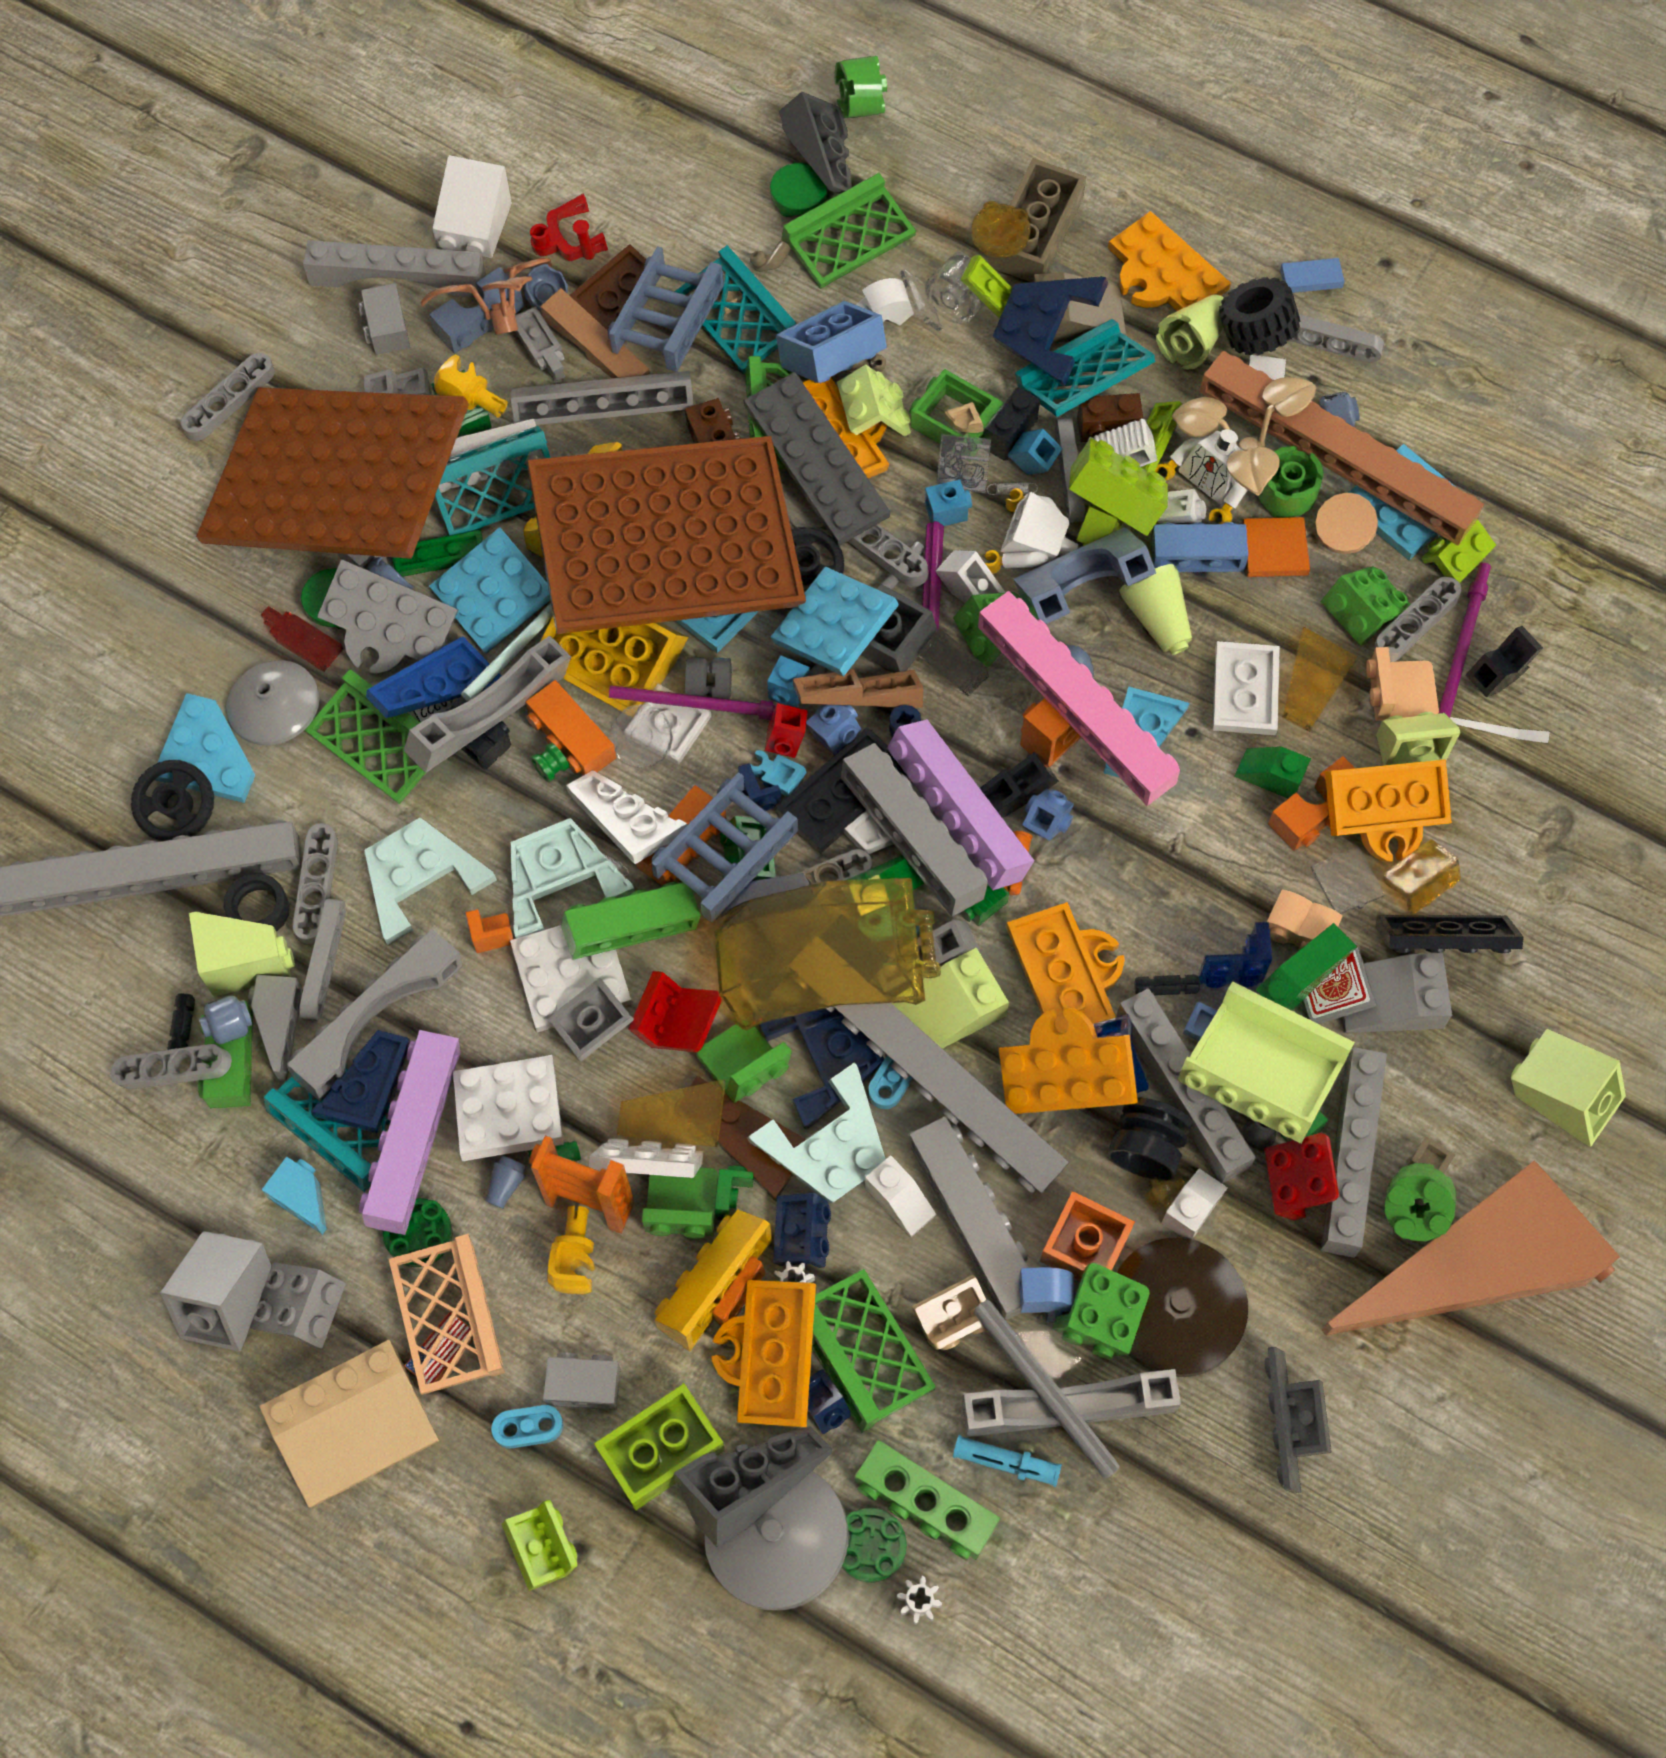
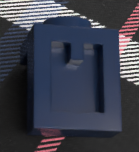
M821 1369L810 1377L808 1412L813 1417L820 1432L825 1434L831 1429L842 1425L851 1416V1412L842 1394L824 1370Z

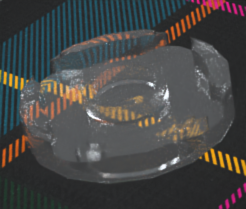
M641 704L624 709L612 722L609 734L610 741L614 744L618 758L626 765L637 768L652 767L662 761L670 751L673 740L671 724L666 716L654 707Z

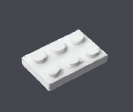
M1217 641L1215 647L1213 731L1276 735L1278 730L1280 646Z

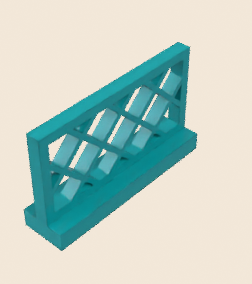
M726 245L718 251L720 257L713 262L722 265V271L725 274L724 286L721 289L723 291L721 302H714L711 308L720 309L718 320L705 319L702 327L739 370L745 374L748 359L745 362L741 361L738 357L739 347L754 348L753 356H760L762 361L778 349L776 338L771 342L761 341L762 330H775L778 334L797 323L732 249ZM707 266L705 269H703L701 272H699L698 274H701L702 272L705 273L706 270H707V268H708V266ZM685 283L674 292L686 295L691 290L696 289L697 286ZM728 291H740L743 294L741 303L727 302ZM725 307L730 310H740L738 321H723ZM745 310L758 311L760 313L759 322H744ZM722 328H737L735 340L722 339ZM742 329H756V340H741Z
M1110 319L1053 351L1072 356L1075 361L1065 385L1072 386L1071 389L1057 390L1058 386L1063 385L1057 383L1048 374L1039 371L1033 364H1029L1015 372V377L1019 388L1039 398L1040 405L1058 417L1156 361L1155 355L1121 333L1119 323ZM1140 357L1136 361H1127L1128 358ZM1121 358V360L1117 362H1106L1107 359ZM1106 371H1116L1112 374L1102 375ZM1086 372H1096V375L1082 376ZM1079 385H1091L1088 388L1078 389ZM1054 399H1066L1059 404L1054 403Z
M539 426L449 457L439 485L451 481L460 485L453 501L443 497L439 487L435 495L449 536L470 532L534 509L533 500L530 501L532 497L531 487L527 489L515 482L522 467L528 470L527 465L524 463L530 452L541 449L544 458H551L544 432ZM522 456L520 461L514 459L516 457ZM510 461L517 464L511 480L496 474L500 463ZM493 466V468H492L491 471L485 469V468H488V467ZM481 471L489 475L482 491L467 484L471 474ZM465 476L463 481L457 480V478ZM493 478L508 484L501 500L487 494ZM513 487L527 493L521 505L513 506L506 502ZM465 488L479 494L473 510L458 504ZM484 497L499 503L495 513L487 517L477 512ZM445 503L451 505L448 511L446 509ZM503 506L509 508L507 510L502 511ZM455 508L470 514L466 524L457 528H453L450 520ZM475 516L480 518L479 520L473 522Z
M292 1077L277 1091L272 1088L263 1097L266 1112L363 1192L369 1189L372 1183L369 1182L371 1164L362 1157V1148L378 1147L380 1139L362 1140V1129L358 1128V1141H342L338 1138V1128L351 1126L329 1120L318 1121L315 1119L311 1111L319 1101L313 1100V1096L310 1093L309 1100H292L287 1094L294 1087H302ZM388 1103L387 1109L385 1111L387 1114L389 1112V1108L391 1105L390 1103ZM385 1114L381 1122L382 1132L386 1131V1125L391 1123ZM352 1148H358V1153L355 1152Z

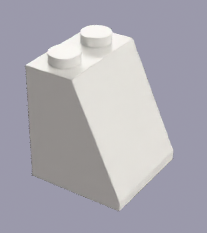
M449 155L433 224V233L437 247L444 250L481 252L483 257L492 258L512 204L505 166Z

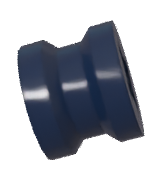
M900 705L891 712L889 726L891 737L894 736L898 727L909 724L904 720L909 721L910 724L921 721V715L916 708L910 705Z

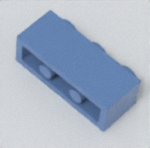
M1166 522L1156 524L1153 527L1150 541L1151 559L1154 568L1173 564L1179 572H1244L1248 560L1246 524H1235L1233 522L1223 524H1205L1202 522L1174 524Z

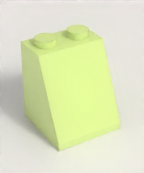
M200 912L189 913L198 974L213 997L250 989L251 986H255L257 975L291 977L290 968L295 967L292 950L287 948L285 937H279L272 925Z
M1549 1029L1545 1030L1540 1039L1536 1038L1533 1041L1528 1056L1522 1064L1519 1063L1515 1066L1511 1074V1081L1517 1098L1590 1147L1626 1097L1619 1060Z

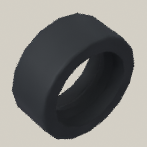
M250 873L238 878L229 886L224 896L223 908L226 916L243 920L238 912L240 901L248 893L256 890H267L274 896L276 905L271 914L262 920L255 921V923L272 925L277 932L284 926L289 916L290 907L281 884L273 877L263 873Z

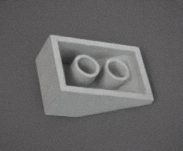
M1443 953L1409 954L1364 963L1376 1007L1343 1016L1345 1033L1444 1029L1452 1016Z

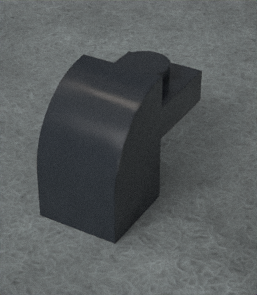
M1523 626L1517 627L1496 650L1485 653L1467 672L1466 676L1485 697L1492 696L1501 692L1521 677L1530 668L1528 666L1529 663L1540 653L1543 647Z

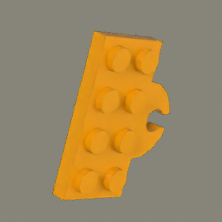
M1151 211L1112 238L1108 243V249L1124 263L1118 282L1121 294L1123 296L1128 294L1132 286H1140L1144 289L1142 292H1135L1133 294L1131 303L1135 306L1154 308L1169 303L1176 311H1179L1210 295L1222 296L1230 289L1231 282Z
M830 377L828 381L816 383L810 379L804 381L803 384L867 478L869 479L887 471L889 462L876 445L881 441L887 425L880 421L864 432L855 435L850 431L839 388Z
M1446 759L1325 771L1331 836L1360 833L1364 847L1370 855L1380 861H1393V855L1388 847L1392 837L1398 841V850L1395 854L1396 859L1405 860L1418 850L1423 839V826L1452 823Z
M1068 902L1006 923L1007 931L1041 1014L1056 1008L1058 1015L1055 1019V1027L1058 1032L1064 1034L1068 1030V1021L1063 1016V1008L1066 1007L1074 1008L1085 1014L1095 1029L1116 1021L1115 1013L1105 991L1114 987L1121 978L1125 962L1124 955L1117 956L1111 963L1102 962L1097 955L1102 950L1113 952L1118 949L1119 943L1115 938L1104 931L1095 929L1079 930Z
M1056 1008L1050 1009L1035 1021L1030 1032V1044L999 1048L1005 1105L1015 1114L1138 1103L1130 1035L1097 1038L1092 1022L1085 1014L1074 1008H1063V1016L1068 1021V1030L1064 1034L1058 1032L1055 1027V1019L1058 1015Z
M747 1280L745 1315L732 1317L723 1323L715 1334L712 1342L725 1345L727 1342L732 1341L735 1345V1354L730 1360L723 1355H714L711 1358L718 1375L727 1383L739 1386L737 1423L807 1427L816 1293L815 1283Z

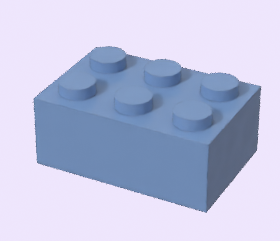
M843 301L776 334L782 368L796 372L797 375H801L816 383L826 382L831 376L841 371L849 370L854 364L864 359L873 358L876 353L887 348L882 315L847 301Z

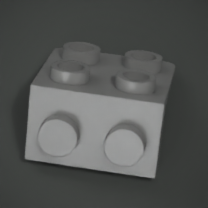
M273 1263L250 1328L256 1331L289 1336L312 1348L322 1349L346 1283L319 1269Z

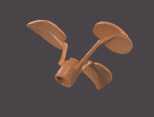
M540 258L515 264L503 270L504 273L509 272L508 280L495 281L483 286V291L499 288L501 303L491 305L492 311H489L472 284L451 285L435 289L422 299L421 305L423 307L433 297L442 293H471L484 311L486 320L492 319L495 335L517 331L518 326L514 307L515 290L520 291L525 283L533 279L530 276L515 277V275L524 269H530L542 264H548L549 267H552L551 259ZM506 288L509 289V301L507 302L505 295Z

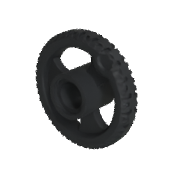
M811 527L791 529L798 564L801 562H809L811 564L809 567L799 566L803 585L812 584L824 567H828L841 574L844 573L843 552L833 537L824 531ZM814 542L821 544L830 552L834 565L825 566L820 564V553L812 546Z
M166 760L154 764L145 770V773L141 774L138 782L135 783L131 796V811L137 825L147 835L160 841H169L174 837L182 835L192 837L199 833L208 823L207 821L210 819L214 808V791L207 776L196 766L181 760ZM168 772L173 773L172 783L165 782L158 785L153 791L152 797L146 795L148 787L156 778ZM193 781H196L201 791V806L197 814L191 813L193 798L186 791L187 786ZM177 794V803L175 806L168 808V799L172 795ZM158 811L171 819L178 820V830L168 831L159 829L149 821L148 817L153 812Z

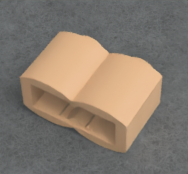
M1282 889L1267 920L1264 931L1275 942L1281 944L1292 943L1298 946L1300 950L1332 923L1339 927L1343 915L1324 905L1312 903L1299 894Z

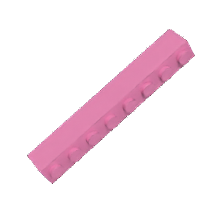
M1007 591L979 612L978 628L1146 806L1177 784L1180 769L1176 760L1170 754H1164L1157 746L1155 738L1149 732H1143L1135 723L1133 715L1127 709H1122L1114 701L1111 692L1105 686H1100L1092 678L1090 670L1084 664H1079L1071 656L1069 648L1063 642H1058L1050 634L1047 625L1042 620H1037L1029 612L1027 604L1021 598L1016 599L1010 591Z

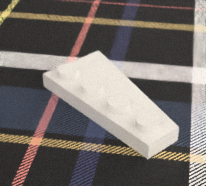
M593 770L566 785L568 794L634 864L652 855L660 847L669 845L687 826V823L680 819L675 821L668 817L667 812L661 808L656 807L654 809L645 804L644 799L638 795L627 794L623 791L622 786Z

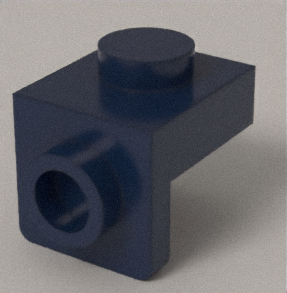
M750 763L738 767V772L744 776V790L742 791L744 795L765 811H769L781 803L779 785L760 790Z

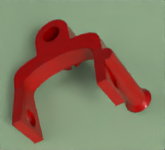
M584 193L549 211L546 216L548 227L544 224L532 226L530 229V241L536 255L544 257L559 251L561 256L568 261H574L582 257L586 260H592L596 253L608 250L603 232L590 239L588 233L589 223L586 220H577L572 226L573 231L577 233L579 246L575 247L568 244L560 233L559 223L563 218L589 212Z

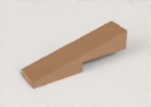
M562 288L541 305L542 317L545 322L585 351L587 360L612 379L642 376L650 373L649 368L624 345L618 354L612 353L611 342L608 339V330Z
M851 669L848 670L845 676L832 672L793 679V686L801 704L883 707L910 705L914 708H923V686L915 670L858 678L855 670Z

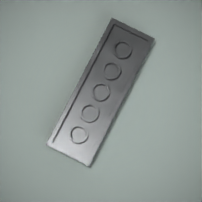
M796 372L744 400L745 408L763 435L772 436L775 453L830 535L836 541V544L841 545L890 517V510Z

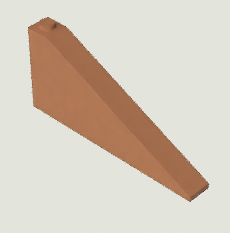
M1534 1160L1451 1225L1444 1235L1433 1239L1331 1319L1322 1331L1327 1336L1586 1286L1594 1278L1601 1283L1615 1271L1612 1264L1620 1256Z

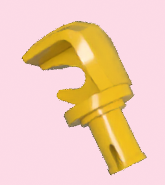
M455 354L447 359L434 377V388L437 395L464 396L469 403L468 410H472L478 405L499 418L507 408V400L487 390V379L480 375L476 376L473 362H470L468 371L462 373L459 372L461 367L460 356Z
M575 1205L567 1208L565 1235L555 1237L554 1243H552L548 1261L547 1280L548 1284L558 1292L584 1295L592 1292V1281L586 1276L577 1275L574 1271L579 1266H583L590 1271L595 1270L593 1260L587 1255L593 1252L594 1242L585 1237L589 1209L578 1206V1211H575Z

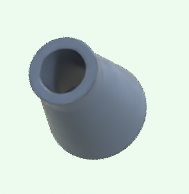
M501 1156L499 1162L494 1164L485 1201L504 1209L509 1198L526 1175L523 1173L526 1166Z

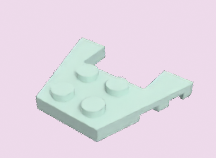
M422 818L416 819L364 850L381 930L387 945L413 930L397 903L449 872L456 870L471 895L497 881L495 874Z
M571 818L510 842L513 882V926L516 938L545 930L534 905V900L590 877L597 876L606 898H621L629 896L635 891L632 883L625 879L617 870V867L598 850L592 840Z
M855 1062L828 1081L847 1108V1111L804 1142L793 1148L774 1119L747 1137V1140L752 1145L768 1154L773 1161L779 1165L781 1164L797 1176L798 1180L830 1204L863 1182L867 1175L886 1160Z

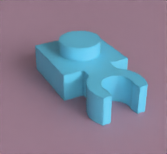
M761 750L755 752L757 759L762 761L761 765L753 766L750 764L755 777H762L761 780L764 786L779 785L781 794L787 797L796 790L807 773L804 766L779 754L774 761H771L768 755Z

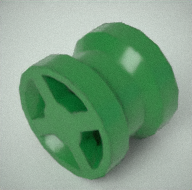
M549 743L543 753L535 754L530 758L537 772L548 783L555 779L556 773L559 771L564 772L570 768L563 753L553 743Z

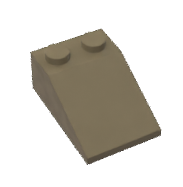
M1065 272L1034 274L1033 282L1086 277ZM1108 283L1099 307L1070 301L1052 343L1071 342L1110 319L1118 322L1120 332L1126 335L1119 286Z

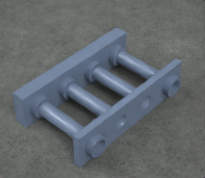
M657 246L653 255L646 259L644 271L618 318L609 326L608 339L611 342L612 353L618 354L624 342L628 341L661 351L665 358L666 369L677 372L724 286L722 265L710 262L706 272L701 274L665 264L663 248ZM661 276L695 285L697 288L694 294L687 296L656 287V284ZM651 297L685 307L686 309L682 316L675 318L645 309L644 306L648 298ZM640 319L673 329L674 331L670 338L663 340L631 329L636 320Z
M739 772L732 780L726 779L718 788L717 795L667 847H660L652 857L653 876L659 879L667 870L674 874L701 896L702 916L711 923L798 832V819L787 811L781 819L779 817L773 818L742 793L744 790V776ZM734 802L766 828V834L760 841H752L720 814ZM711 824L745 851L744 858L738 864H731L699 838ZM689 847L723 874V880L716 887H709L677 861Z

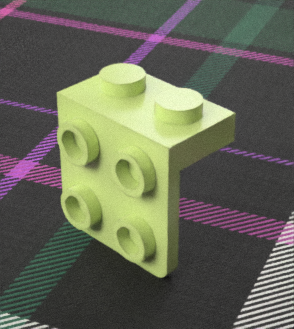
M866 364L837 381L848 425L852 433L858 435L880 421L903 436L911 433L909 427L910 416L904 409L902 402L903 392L897 383H892L881 372H876Z

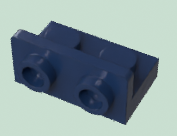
M815 1193L777 1196L773 1263L779 1266H786V1262L789 1261L791 1265H799L803 1262L805 1264H812L817 1268L826 1266V1257L829 1254L827 1228L831 1219V1210L827 1200Z

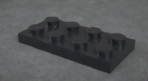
M868 727L776 806V813L781 817L788 811L798 819V833L820 854L844 834V828L866 811L865 807L841 778L844 758L876 743L882 752H886L890 756L893 766L897 771L907 777L904 770L887 749L888 745Z
M1377 915L1376 919L1377 930L1388 948L1395 952L1408 953L1412 949H1425L1432 953H1442L1445 949H1458L1464 953H1476L1478 949H1491L1496 953H1510L1511 949H1523L1524 937L1507 915Z

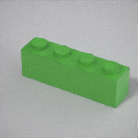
M669 882L658 889L650 891L640 889L632 892L629 896L621 898L607 897L596 904L588 906L584 904L574 905L567 911H564L561 928L572 960L696 930L701 914L691 888L685 883Z

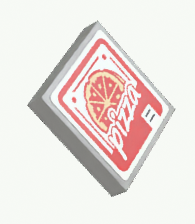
M1359 947L1304 999L1309 1020L1321 1024L1376 1007Z

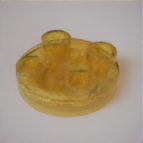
M995 201L986 202L983 205V209L976 214L972 222L971 237L974 245L982 253L995 258H1007L1018 254L1026 247L1030 237L1028 213L1024 209L1011 205L998 204Z

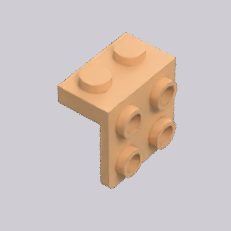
M1376 647L1372 658L1367 660L1366 663L1367 678H1370L1371 681L1370 704L1374 707L1375 720L1382 721L1397 715L1403 718L1415 717L1424 712L1438 714L1439 708L1432 663L1429 661H1396L1390 663L1389 648Z

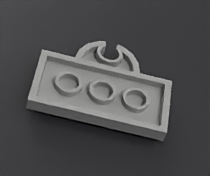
M341 559L317 617L346 629L344 639L346 654L358 668L363 664V651L368 647L375 648L379 654V659L376 664L370 667L369 673H381L390 671L398 666L405 655L421 660L441 649L445 644L459 609Z

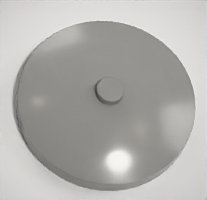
M811 1471L746 1530L719 1547H716L704 1535L705 1550L709 1565L717 1580L738 1600L752 1607L764 1610L792 1609L804 1605L819 1596L829 1587L839 1573L848 1548L849 1532L847 1517L840 1499L831 1486L822 1477Z

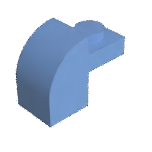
M1021 1268L1019 1275L1021 1313L1045 1312L1046 1323H1054L1056 1316L1062 1315L1063 1312L1071 1311L1076 1297L1074 1274L1060 1268Z

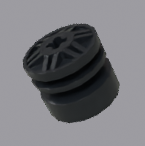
M1137 1097L1138 1103L1124 1105L1122 1110L1124 1114L1120 1115L1118 1121L1121 1130L1115 1131L1107 1157L1115 1165L1132 1174L1158 1181L1173 1180L1182 1157L1179 1148L1185 1147L1188 1139L1186 1135H1189L1193 1122L1184 1112L1169 1104Z

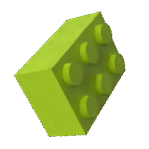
M1090 438L1071 466L1069 490L1146 536L1168 507V484L1166 480L1154 471L1149 473L1142 469L1140 464L1132 457H1122L1114 452V448L1103 440L1097 442Z
M685 1383L594 1443L598 1453L635 1511L676 1484L674 1472L702 1455L715 1452L717 1456L725 1450L723 1441Z

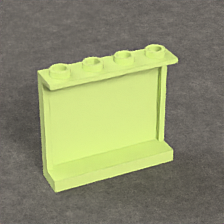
M1232 981L1221 1006L1191 1056H1187L1177 1081L1302 1144L1355 1042Z

